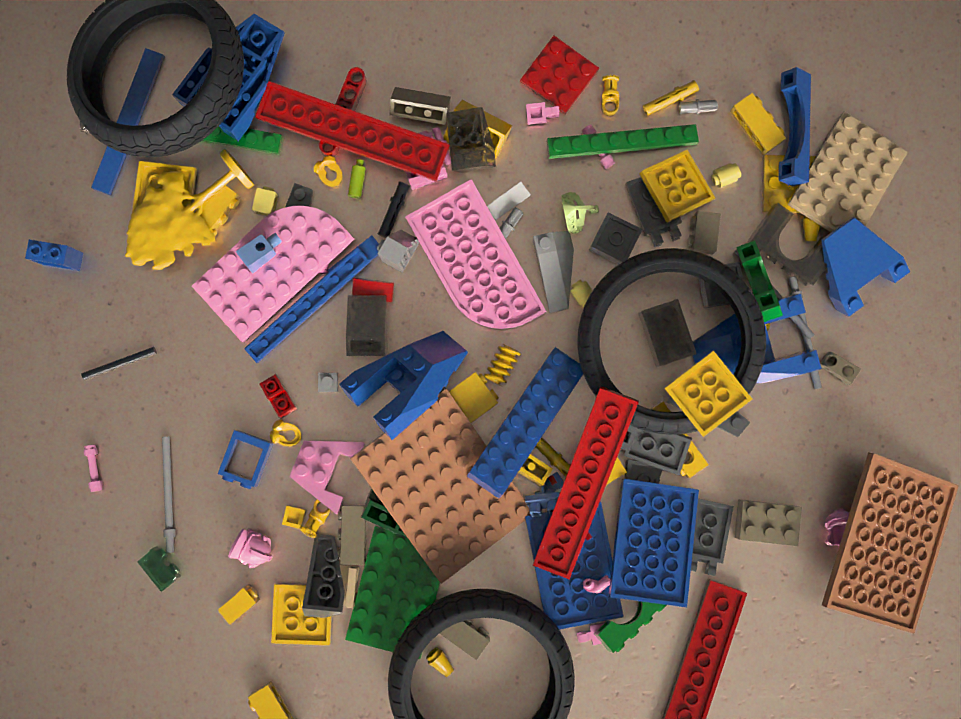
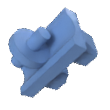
M542 485L541 491L535 492V495L525 496V502L529 507L531 516L540 517L542 509L546 508L547 512L552 515L560 493L548 490L546 485Z

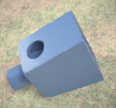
M276 233L267 239L261 234L238 249L236 253L253 274L276 255L273 248L282 241Z

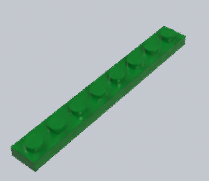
M696 124L554 137L547 138L546 142L549 159L697 145L699 138Z

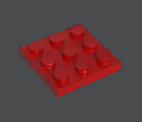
M553 35L520 79V82L551 105L559 106V110L566 115L598 72L599 67Z

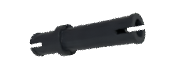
M398 182L394 196L390 198L391 203L377 233L384 238L390 235L401 206L405 204L404 199L410 188L408 184Z

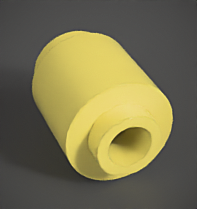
M729 163L713 170L711 180L715 186L717 185L721 188L737 181L741 177V171L736 163Z
M580 279L571 285L573 289L570 292L578 304L584 308L593 290L587 281L582 282Z

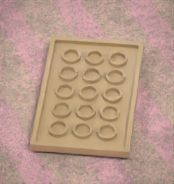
M844 111L809 167V182L798 186L788 205L830 232H833L852 217L866 226L908 152Z

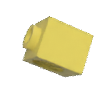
M263 186V189L257 188L252 206L254 213L268 216L275 212L279 195L274 192L275 189Z

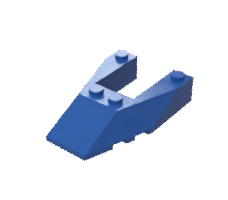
M256 14L251 15L236 27L241 39L244 55L243 80L232 109L219 125L224 133L237 141L241 139L253 120L267 87L285 34L283 30ZM208 47L172 94L183 107L197 94L206 79L211 63L212 48Z
M801 294L779 298L778 302L783 316L766 321L764 324L806 313ZM735 314L689 344L695 365L714 351L730 372L734 374L741 351V332ZM765 325V359L756 383L770 382L822 369L817 350L814 349L775 359Z
M441 331L404 346L354 371L339 385L346 396L357 407L386 382L400 393L373 416L380 429L393 440L438 400L440 391L443 387L447 386L453 371L456 372L468 352L447 333Z

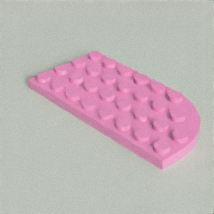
M472 179L405 217L452 301L470 320L485 327L508 329L524 325L547 312Z
M309 206L285 207L261 220L198 279L192 287L241 342H245L355 238L337 219L322 210ZM276 233L282 241L273 248L276 255L252 274L236 251L261 234L267 239Z

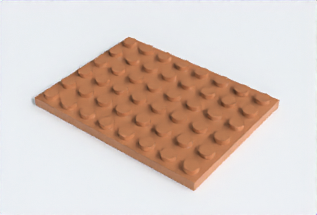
M446 388L440 391L438 400L393 440L383 433L350 457L356 468L441 584L524 522L526 516L531 515L525 499L513 482L510 483L504 494L497 498L467 477L487 446Z
M868 452L822 606L914 634L959 485Z

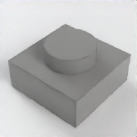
M318 373V392H338V373Z

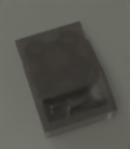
M483 107L446 113L452 171L464 172L496 167L494 146Z
M348 295L346 356H385L388 352L387 295Z

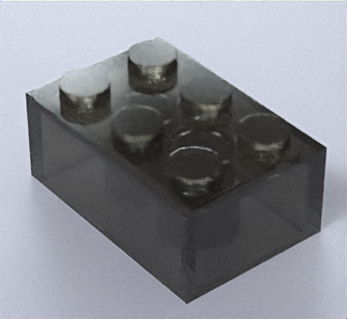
M678 299L638 313L656 367L697 354Z

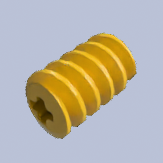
M503 344L504 347L498 346L497 348L501 354H494L498 360H491L494 367L487 368L491 374L484 373L483 375L486 379L501 387L503 386L500 383H507L504 376L511 375L507 369H514L511 362H518L514 356H521L520 352Z

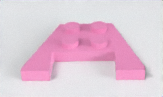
M304 441L289 477L332 512L338 514L344 498L325 490L339 455L351 457L364 448L365 443Z

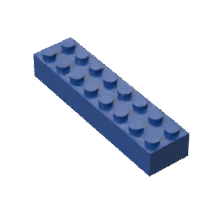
M556 347L552 350L468 473V478L497 498L504 494L583 376L580 363Z

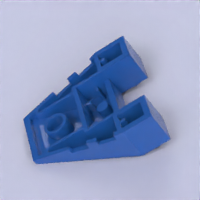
M854 217L822 239L824 263H827L828 271L826 279L829 280L830 287L828 294L835 309L848 317L864 306L857 290L879 274L881 277L896 283L910 273L904 257Z

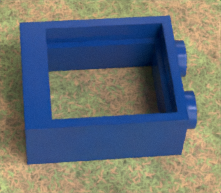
M29 239L25 259L45 266L80 271L83 252L67 245Z
M234 430L218 474L222 475V479L233 483L235 480L241 482L240 486L251 489V487H257L273 443L248 433ZM238 440L263 449L252 480L226 471Z

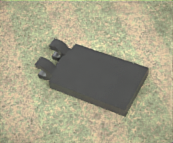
M641 177L626 182V188L645 236L651 234L654 247L662 245L664 241L661 233L667 231L670 232L672 242L680 239L682 235L677 225L682 223L681 218L666 222Z
M631 425L629 426L627 439H624L621 449L625 450L624 456L680 475L692 440L691 437L682 434H657Z
M698 499L691 571L696 572L699 561L707 563L704 574L716 575L717 563L723 564L734 506Z

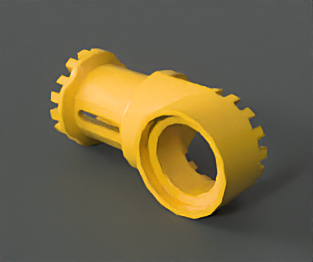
M610 74V76L602 77L604 92H602L601 109L607 116L615 115L619 108V92L617 91L619 76H611ZM612 102L616 108L613 111H608L605 108V104Z
M318 499L314 502L305 526L300 528V531L307 536L309 534L311 538L316 537L318 528L321 524H324L330 513L329 508L325 512L317 510V505L321 503Z

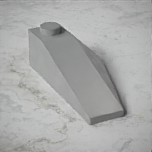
M559 231L533 236L534 249L549 312L553 313L569 309L574 253L571 235L569 231Z

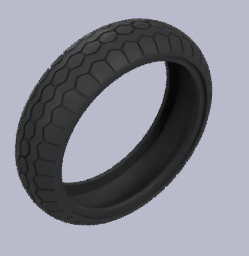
M105 0L94 10L95 12L88 16L85 23L79 29L69 53L67 88L76 115L84 127L96 139L124 154L138 157H161L184 151L209 136L223 122L232 109L241 88L244 73V55L238 31L228 13L215 0ZM187 16L207 24L212 41L211 63L206 79L192 100L177 113L152 124L132 126L111 121L102 100V77L107 61L119 42L136 27L159 17Z
M664 248L647 251L633 256L613 268L600 280L590 294L581 314L577 345L582 372L596 397L600 386L621 393L606 373L600 353V331L609 306L633 282L643 277L663 272H678L698 277L715 287L727 299L738 319L741 332L740 357L733 375L748 394L753 390L765 359L766 331L764 319L759 304L750 288L738 274L721 261L706 254L687 249ZM637 405L630 423L633 427L657 434L677 435L698 431L683 411L662 412Z
M469 589L447 595L422 610L406 627L395 646L388 672V696L394 719H425L414 702L410 688L416 662L425 647L439 633L454 624L475 618H495L511 622L528 631L538 640L547 652L550 675L544 701L532 719H567L574 696L575 675L571 653L566 640L557 625L544 611L516 594L496 589Z

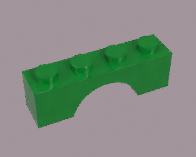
M755 240L736 247L752 292L761 309L764 322L783 316Z
M637 601V611L630 621L617 624L607 620L593 634L609 652H619L625 646L624 642L628 638H634L639 633L638 629L642 625L645 626L653 619L652 615L656 611H662L667 605Z

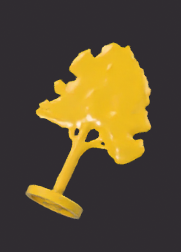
M225 148L220 152V156L230 170L203 192L192 194L184 188L183 174L178 171H165L160 174L157 183L162 185L161 189L154 187L146 188L145 197L142 200L143 204L138 205L131 214L127 231L128 238L125 256L130 257L134 265L142 266L147 261L153 260V270L163 269L176 260L173 251L183 250L185 256H191L194 250L192 243H202V246L210 245V242L215 241L214 233L210 231L204 218L200 216L205 201L235 177L248 189L255 185L241 165ZM184 199L194 200V202L187 207H183L182 201Z

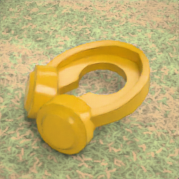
M326 156L322 161H317L314 165V172L319 175L320 180L325 185L336 187L341 183L342 171L336 164L335 157ZM325 166H328L330 170L337 173L335 180L329 181L326 178Z
M282 419L277 420L272 425L273 430L270 431V440L273 444L279 443L283 446H294L301 440V432L295 425L285 423ZM280 430L285 432L293 430L295 437L293 440L287 441L278 432Z

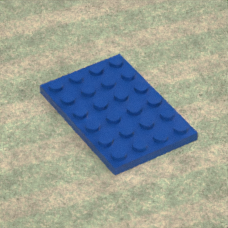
M622 479L609 597L687 608L699 490Z
M601 501L591 523L597 535L583 543L570 579L535 567L543 611L552 619L559 630L624 617L620 598L609 597L610 585L600 593L588 592L583 587V581L588 578L599 581L607 575L611 579L613 560ZM543 512L540 517H532L531 515L525 517L533 561L551 518L548 512Z

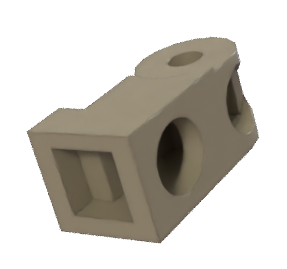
M828 352L820 363L823 369L832 373V375L842 380L846 385L852 384L861 368L832 352Z

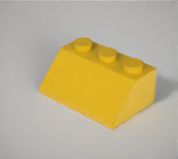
M462 99L453 111L443 138L448 143L493 165L513 125Z

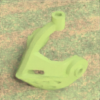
M568 192L561 195L568 231L573 234L579 233L583 230L586 210H589L590 214L599 213L598 205H585L576 193ZM576 210L579 212V219H576Z

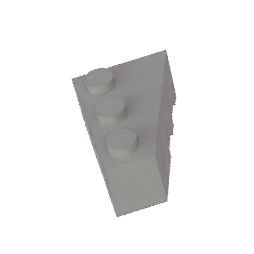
M399 230L387 236L385 240H381L377 247L379 251L377 254L383 263L403 273L420 242L416 237L403 230Z

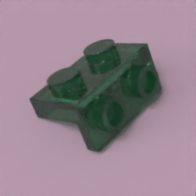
M156 546L150 549V552L137 562L162 592L180 578L181 575L179 574V568L174 563H170L166 558L168 557L167 553L162 548Z

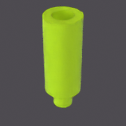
M356 159V165L352 166L348 190L349 197L361 198L366 171V168L363 167L364 160Z

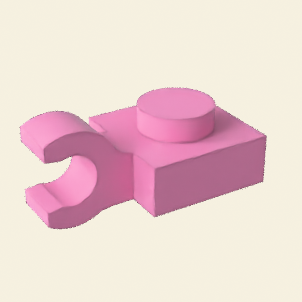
M545 102L526 104L528 125L547 123L546 117H559V106L545 108Z
M605 622L590 624V631L578 632L577 638L579 643L592 640L593 645L602 644L593 633Z

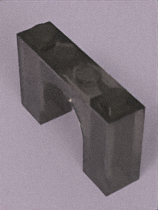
M775 203L747 242L755 240L759 252L762 251L766 254L765 258L773 264L779 263L782 266L781 270L789 275L792 273L798 277L796 280L804 286L807 284L814 285L827 268V263H824L822 239L826 236H821L811 251L802 259L791 260L787 258L780 250L779 236L794 214L779 203Z

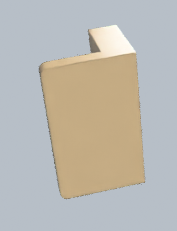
M340 565L345 591L343 605L347 608H353L357 596L359 566Z

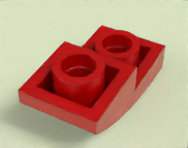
M353 278L352 297L392 302L394 283Z
M276 374L259 383L266 398L271 402L280 419L297 409Z

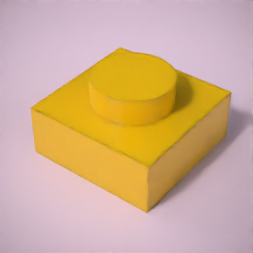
M287 505L282 525L300 529L303 525L306 509Z

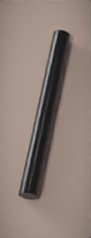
M151 347L81 373L83 380H87L157 354L156 349Z

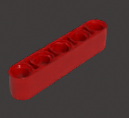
M354 67L350 69L335 103L336 105L353 111L356 110L367 82L365 73L361 68ZM360 75L362 78L356 82L353 81L354 76ZM349 92L355 93L352 99L345 98ZM320 141L319 148L325 157H335L337 155L339 147L333 146L331 151H325L324 147L327 143Z

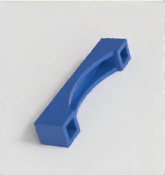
M798 67L781 73V91H783L787 103L790 131L784 160L779 162V181L793 187L809 182L811 74Z

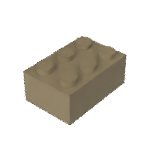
M738 499L735 538L746 541L798 546L802 507Z

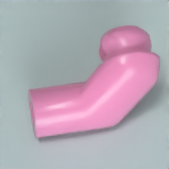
M607 575L599 581L589 578L583 581L584 589L593 593H600L610 585V578Z

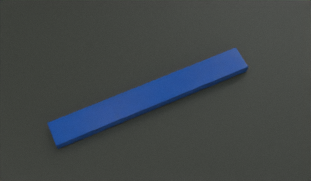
M145 48L116 123L132 126L139 124L165 56L163 54ZM107 146L91 188L111 195L127 154Z
M356 247L244 348L256 363H259L371 262L359 247Z

